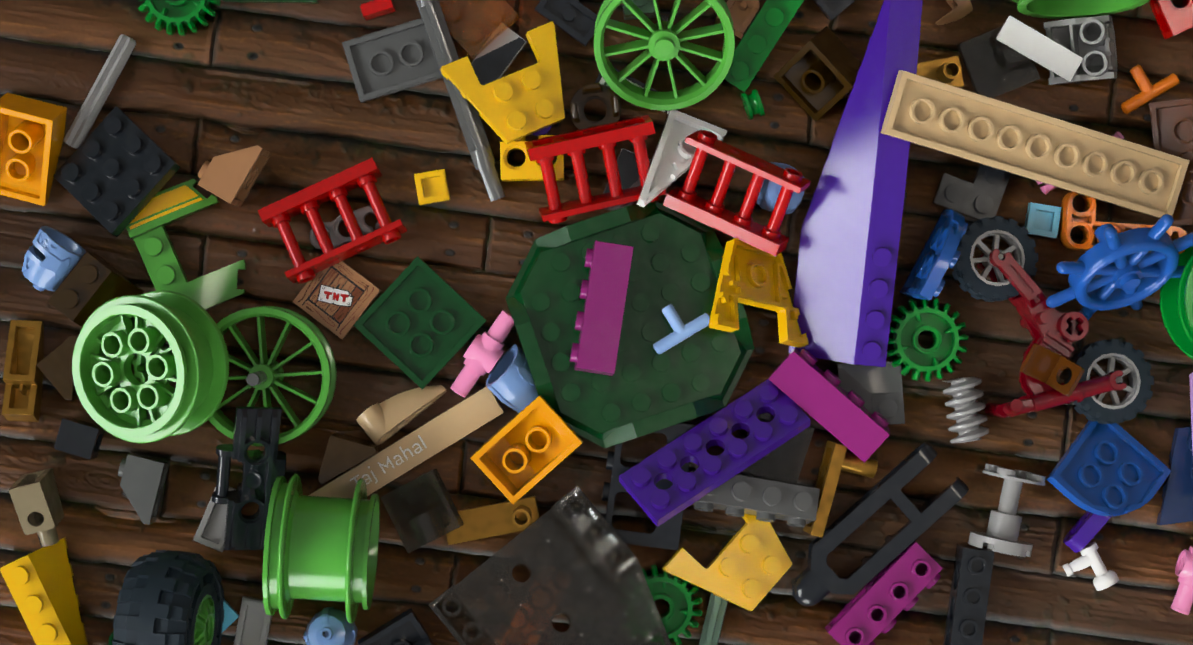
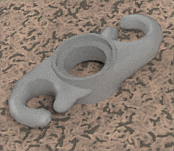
M369 205L354 210L353 213L363 235L373 232V228L365 223V217L370 213L374 214L372 207ZM341 215L331 222H324L334 248L352 241L351 237H344L339 232V224L343 221ZM378 221L375 225V229L381 228ZM311 229L309 235L310 242L316 249L321 250L313 229Z

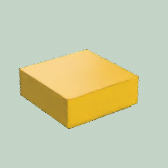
M445 169L414 174L419 205L451 200Z

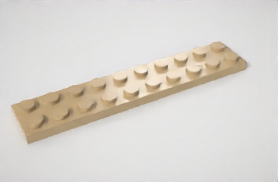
M903 70L898 71L880 132L891 137L1156 218H1161L1165 214L1173 217L1190 161Z

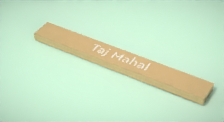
M486 386L308 496L353 499L356 484L360 478L365 480L367 496L501 415L504 411L494 394Z

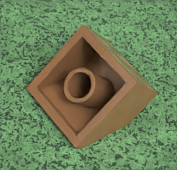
M256 145L215 156L211 162L207 160L202 165L197 176L200 178L197 185L224 201L241 207L272 153Z

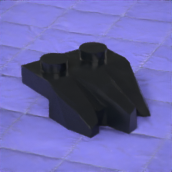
M412 608L358 640V645H434L431 637Z

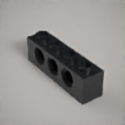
M957 544L943 645H982L995 553L991 549Z

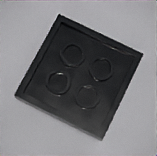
M116 106L53 177L112 235L118 237L180 169V166Z

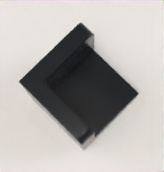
M72 417L62 418L54 448L86 459L97 458L105 430L99 425Z

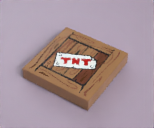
M341 261L315 273L316 277L306 283L293 300V303L340 339L344 340L354 327L353 325L380 293L381 289L347 263Z

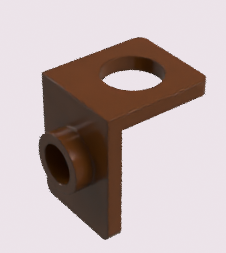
M1037 343L1033 344L1020 367V371L1046 383L1068 397L1072 395L1085 371L1084 368ZM1066 368H1070L1072 371L1071 380L1067 384L1061 385L1059 382L1061 372Z

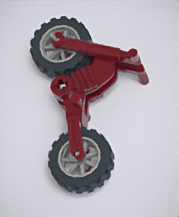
M1002 216L985 217L969 224L957 247L961 254L952 272L954 279H958L961 283L959 287L964 292L968 291L971 294L970 296L975 299H983L985 302L1008 299L1016 307L1021 316V327L1028 329L1033 338L1022 355L1024 356L1022 364L1034 343L1068 359L1075 349L1071 346L1073 341L1081 340L1087 335L1089 323L1087 318L1080 312L1062 313L1046 305L1047 297L1031 279L1035 277L1037 272L1035 263L1038 262V253H1035L1034 247H1036L1034 239H1030L1027 235L1029 233L1024 226L1019 227L1017 221L1013 219L1007 220ZM993 236L992 250L981 239ZM1000 238L1008 243L1010 247L1003 251L999 250ZM975 246L983 252L977 258H973ZM974 263H977L978 268L982 271L981 275L976 270ZM987 275L991 278L993 282L986 280ZM1118 339L1102 340L1085 345L1081 351L1076 352L1072 357L1073 362L1084 368L1085 371L1070 397L1020 371L1019 382L1026 396L1019 397L1005 404L987 403L984 410L988 415L1006 418L1074 402L1076 405L1074 409L1079 414H1084L1085 418L1092 422L1097 421L1100 424L1122 423L1135 418L1138 412H1142L1146 408V401L1152 397L1153 391H1150L1151 385H1154V376L1150 375L1149 370L1152 368L1149 361L1146 362L1143 357L1145 355L1139 349L1135 350L1131 343L1120 342ZM1108 358L1107 373L1097 364L1098 361ZM1115 360L1124 367L1122 371H1114ZM1070 368L1066 369L1068 378L1065 379L1064 383H1060L1061 385H1065L1071 380L1072 371ZM1093 369L1097 374L1090 378V373ZM1128 374L1129 386L1123 383L1122 377ZM1118 390L1127 392L1121 402L1116 392ZM1107 392L1110 394L1113 405H1106L1101 402Z

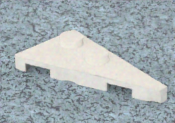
M670 110L637 205L645 207L690 168L696 147L685 143L687 136L699 130H706L717 135V139L722 141L727 130L680 111Z

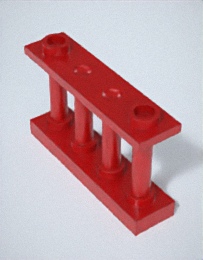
M649 115L525 142L530 161L536 160V163H540L549 205L539 208L543 222L549 221L551 224L566 221L568 216L638 201L650 168L645 140L648 139L647 135L655 134L654 124ZM629 140V142L633 143L641 183L640 186L622 189L614 148L617 146V142ZM598 147L603 153L610 192L592 196L583 154L586 153V149ZM567 153V156H571L579 199L561 203L552 161L555 160V156ZM666 189L651 202L657 201L661 195H666Z
M699 130L687 136L685 143L696 147L694 157L683 187H677L667 193L663 205L775 257L785 250L789 237L781 234L780 226L793 192L800 194L809 187L811 181L803 178V174L795 169H783L718 140L717 135L710 131ZM709 153L725 161L712 198L705 200L697 196L695 189ZM738 166L752 172L753 175L740 211L734 213L725 209L723 202L735 168ZM767 179L782 187L768 225L763 226L754 222L751 215L764 180Z
M373 157L258 210L263 223L269 228L274 227L279 230L294 265V268L284 273L293 284L296 282L298 284L309 282L316 277L315 273L380 243L391 244L402 237V233L407 232L404 223L400 219L392 222L375 185L377 178L383 175ZM357 187L364 189L381 227L366 235H363L347 199L348 192ZM329 200L336 203L352 240L336 249L318 212L319 205ZM301 213L307 216L323 252V255L307 262L289 224L292 217Z

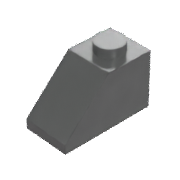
M134 452L128 454L127 459L123 458L121 460L118 470V476L122 477L120 486L144 524L150 525L156 522L171 461Z

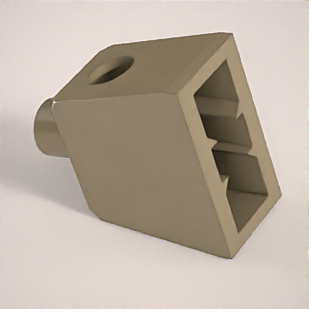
M48 468L21 475L9 488V493L24 534L37 533L41 547L58 543L59 537L56 527L64 518V512L53 469Z

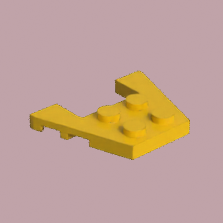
M553 21L527 31L525 34L538 63L481 85L468 56L440 68L442 75L456 86L464 99L467 98L477 109L479 115L505 144H509L565 119L556 33Z
M736 238L726 242L709 320V328L730 333L739 330L738 303L777 313L780 344L798 348L808 345L806 333L801 334L797 322L800 315L799 309L793 307L788 290L792 289L782 253L775 257Z
M744 514L742 518L745 520V524L706 568L684 548H679L662 567V570L741 608L753 611L793 564L771 523L756 520L755 515Z

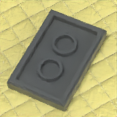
M422 18L342 42L360 103L443 78Z

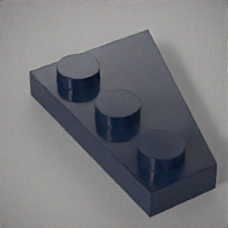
M1191 426L1177 427L1174 431L1168 462L1171 473L1167 477L1166 485L1163 487V501L1156 523L1159 526L1193 521Z

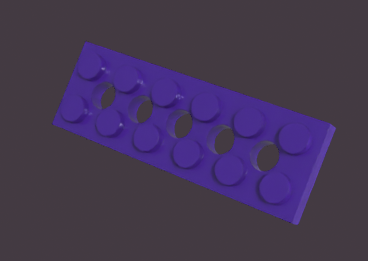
M767 379L619 475V482L658 527L808 428L811 419L792 399ZM762 413H769L774 416V419L770 422H762L757 417ZM738 429H743L749 433V436L739 439L735 438L732 433ZM712 446H719L724 449V452L715 456L710 455L707 449ZM689 462L698 465V469L690 473L683 471L681 467ZM662 479L670 480L673 483L670 488L664 490L657 488L655 484Z

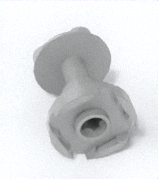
M986 463L985 470L983 469L982 473L1004 478L998 510H991L986 533L970 531L968 544L978 548L987 546L988 549L1003 554L1031 557L1033 544L1018 540L1022 516L1016 514L1023 482L1045 486L1046 476Z

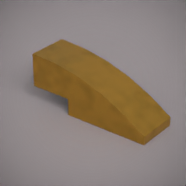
M10 321L3 381L6 384L2 415L8 421L39 422L43 372L38 368L37 364L44 359V324L42 321Z

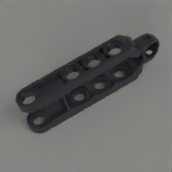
M924 442L912 451L827 527L823 538L817 536L809 544L808 567L795 578L792 584V595L799 604L807 607L814 606L830 592L832 594L854 595L965 496L969 488L959 476L956 477L955 482L950 484L939 495L934 494L919 509L902 493L901 489L938 455L928 442ZM889 499H892L908 517L909 522L892 537L887 536L884 539L886 542L869 558L865 556L861 560L863 563L845 579L843 577L839 578L827 565V555Z

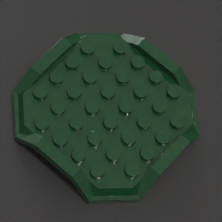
M654 201L645 207L637 204L626 206L565 226L535 239L505 300L516 327L538 396L541 395L577 435L603 448H608L726 407L754 350L748 318L742 303H738L739 330L730 333L707 326L662 354H657L653 348L655 342L674 332L662 313V308L672 304L684 325L704 313L711 316L724 254L715 231ZM595 241L634 247L616 368L613 376L574 370L575 362H570L572 343H578L580 331L575 330L577 311L583 312L585 299L579 298L582 279L588 280L590 268L584 267L587 248L593 249Z

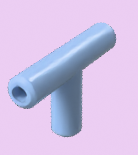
M672 304L662 308V313L674 332L655 342L653 348L657 354H662L709 326L710 316L704 313L684 325Z

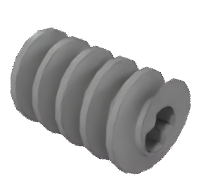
M972 376L942 381L951 383L950 387L943 390V394L953 396V399L944 404L955 410L946 415L947 419L956 420V424L949 427L948 431L958 433V436L951 439L950 443L981 440L982 436L989 433V428L979 426L988 420L987 416L977 413L986 407L985 403L976 401V399L984 395V391L974 389L975 386L982 383V379Z

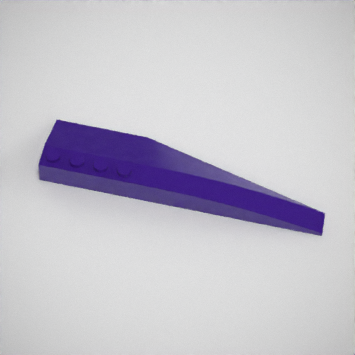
M923 0L883 1L875 28L866 47L867 50L863 61L858 69L851 94L848 97L833 138L830 152L821 171L818 185L813 193L806 218H804L801 226L793 307L799 309L800 315L797 322L801 334L806 333L808 345L796 348L800 352L803 348L806 349L815 358L854 365L886 367L910 142L880 132L898 71L903 70L917 75ZM789 346L788 353H790L795 347Z

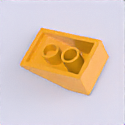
M8 92L0 98V195L42 206L47 205L54 179L53 175L56 171L64 140L67 107Z
M539 395L485 442L470 459L514 505L579 447L583 441L546 400Z

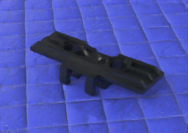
M236 407L233 444H220L216 446V454L219 457L216 491L212 493V502L227 504L224 550H264L266 521L272 488L277 476H285L286 453L278 451L281 407ZM254 443H260L264 446V451L247 449ZM232 457L233 460L242 462L243 477L242 483H238L237 490L228 491ZM246 503H257L259 507L255 514L246 516L241 513L242 507Z

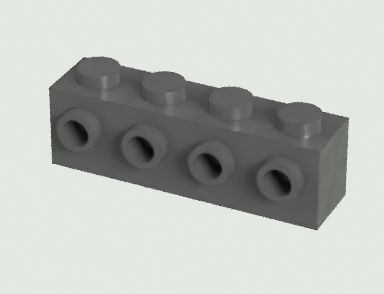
M735 475L692 505H695L694 509L699 511L713 512L714 508L725 510V514L729 516L744 517V514L755 515L756 520L775 522V519L787 521L789 526L805 527L806 524L816 520L820 489Z

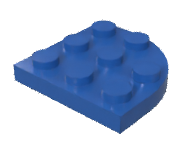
M952 209L942 211L900 293L909 298L931 300L933 296L937 297L941 293L945 285V280L942 279L948 267L952 269L961 254L957 247L968 227V223L965 222L963 215Z
M1089 420L1046 480L1083 510L1101 516H1120L1147 504L1160 489L1171 473V470L1118 423L1100 424L1097 421L1092 422Z

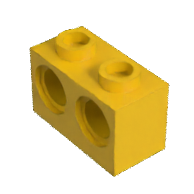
M539 135L538 139L555 135ZM526 136L509 144L500 142L502 182L543 181L540 163H536V160L530 161L527 155L525 142L528 141H526ZM514 150H520L526 156L525 162L519 167H513L508 163V155ZM564 154L557 155V160L553 164L556 181L564 180Z

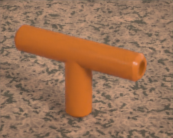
M1136 65L1129 72L1141 92L1121 103V109L1125 114L1138 109L1178 85L1180 82L1178 76L1172 73L1152 85L1141 65Z

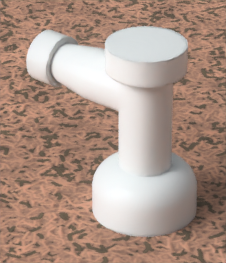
M1092 542L1080 551L1082 556L1069 564L1062 565L1069 577L1073 575V572L1091 566L1096 575L1093 584L1096 590L1100 591L1114 585L1120 579L1115 571L1107 570L1097 552L1099 548L1097 543Z

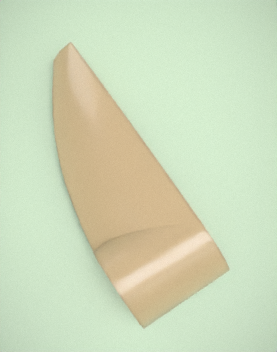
M442 385L426 386L424 389L419 387L404 391L379 404L370 406L356 421L373 443L380 445L444 395L446 389Z

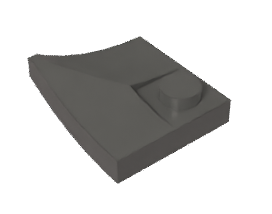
M893 361L886 362V367L848 363L838 364V377L842 381L839 386L847 393L851 390L856 392L866 402L863 406L872 414L875 411L880 413L887 419L889 425L905 424L902 374H900L901 364L897 367H892L891 363Z

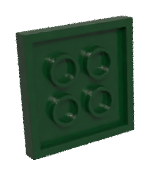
M417 256L353 326L421 389H424L487 320Z

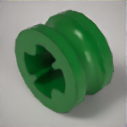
M753 89L749 95L745 92L741 93L743 106L749 120L754 119L756 114L760 116L765 115L757 89Z

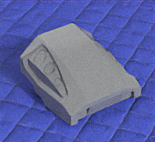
M1104 15L1043 22L1046 37L1083 58L1071 81H1067L1049 70V85L1117 79L1118 61L1112 16Z

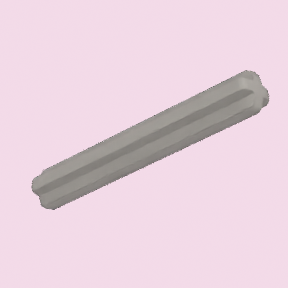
M121 34L117 39L64 138V142L67 145L78 149L85 141L136 46L134 39L124 34Z

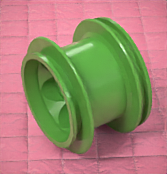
M294 474L289 483H287L285 476H277L268 507L263 551L262 590L266 615L273 616L276 610L279 609L281 618L287 619L291 613L294 599L345 602L346 618L350 624L356 619L359 603H362L363 610H370L377 572L380 501L379 495L374 493L371 495L370 500H367L366 482L363 478L358 480L352 499L303 495L301 478L298 474Z

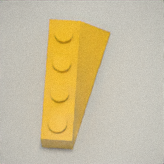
M66 537L60 539L54 545L38 549L0 568L2 576L36 645H88L84 623L81 621L78 594L75 593L72 578L74 576L68 559Z

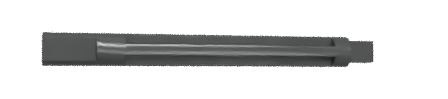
M415 0L439 68L459 60L439 0ZM442 75L476 170L479 169L490 202L505 197L494 166L496 160L479 112L467 98H463L456 86Z

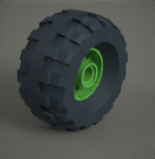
M156 550V552L139 557L132 564V568L127 571L124 577V583L117 599L118 604L116 615H114L112 645H221L222 624L224 622V591L221 585L220 572L213 562L204 559L203 556L197 553Z

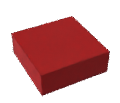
M373 0L360 6L366 21L396 12L393 0Z

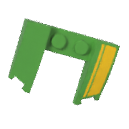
M191 179L158 192L126 229L130 238H133L156 291L163 290L180 293L197 302L205 310H208L245 294V289H237L238 269L246 270V262L244 259L188 282L165 226L219 203L215 195L211 194L207 199L193 187L198 181Z

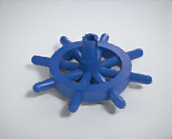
M1169 214L1163 215L1152 228H1137L1117 233L1113 225H1101L1094 232L1095 237L1099 241L1098 244L1086 251L1076 262L1061 261L1057 264L1056 270L1058 273L1069 274L1068 282L1070 287L1049 296L1046 299V305L1049 308H1055L1076 299L1084 306L1079 312L1087 320L1097 310H1114L1129 305L1133 310H1140L1143 306V299L1159 290L1170 278H1181L1185 266H1178V252L1193 246V232L1172 241L1171 237L1166 233L1174 222L1173 217Z

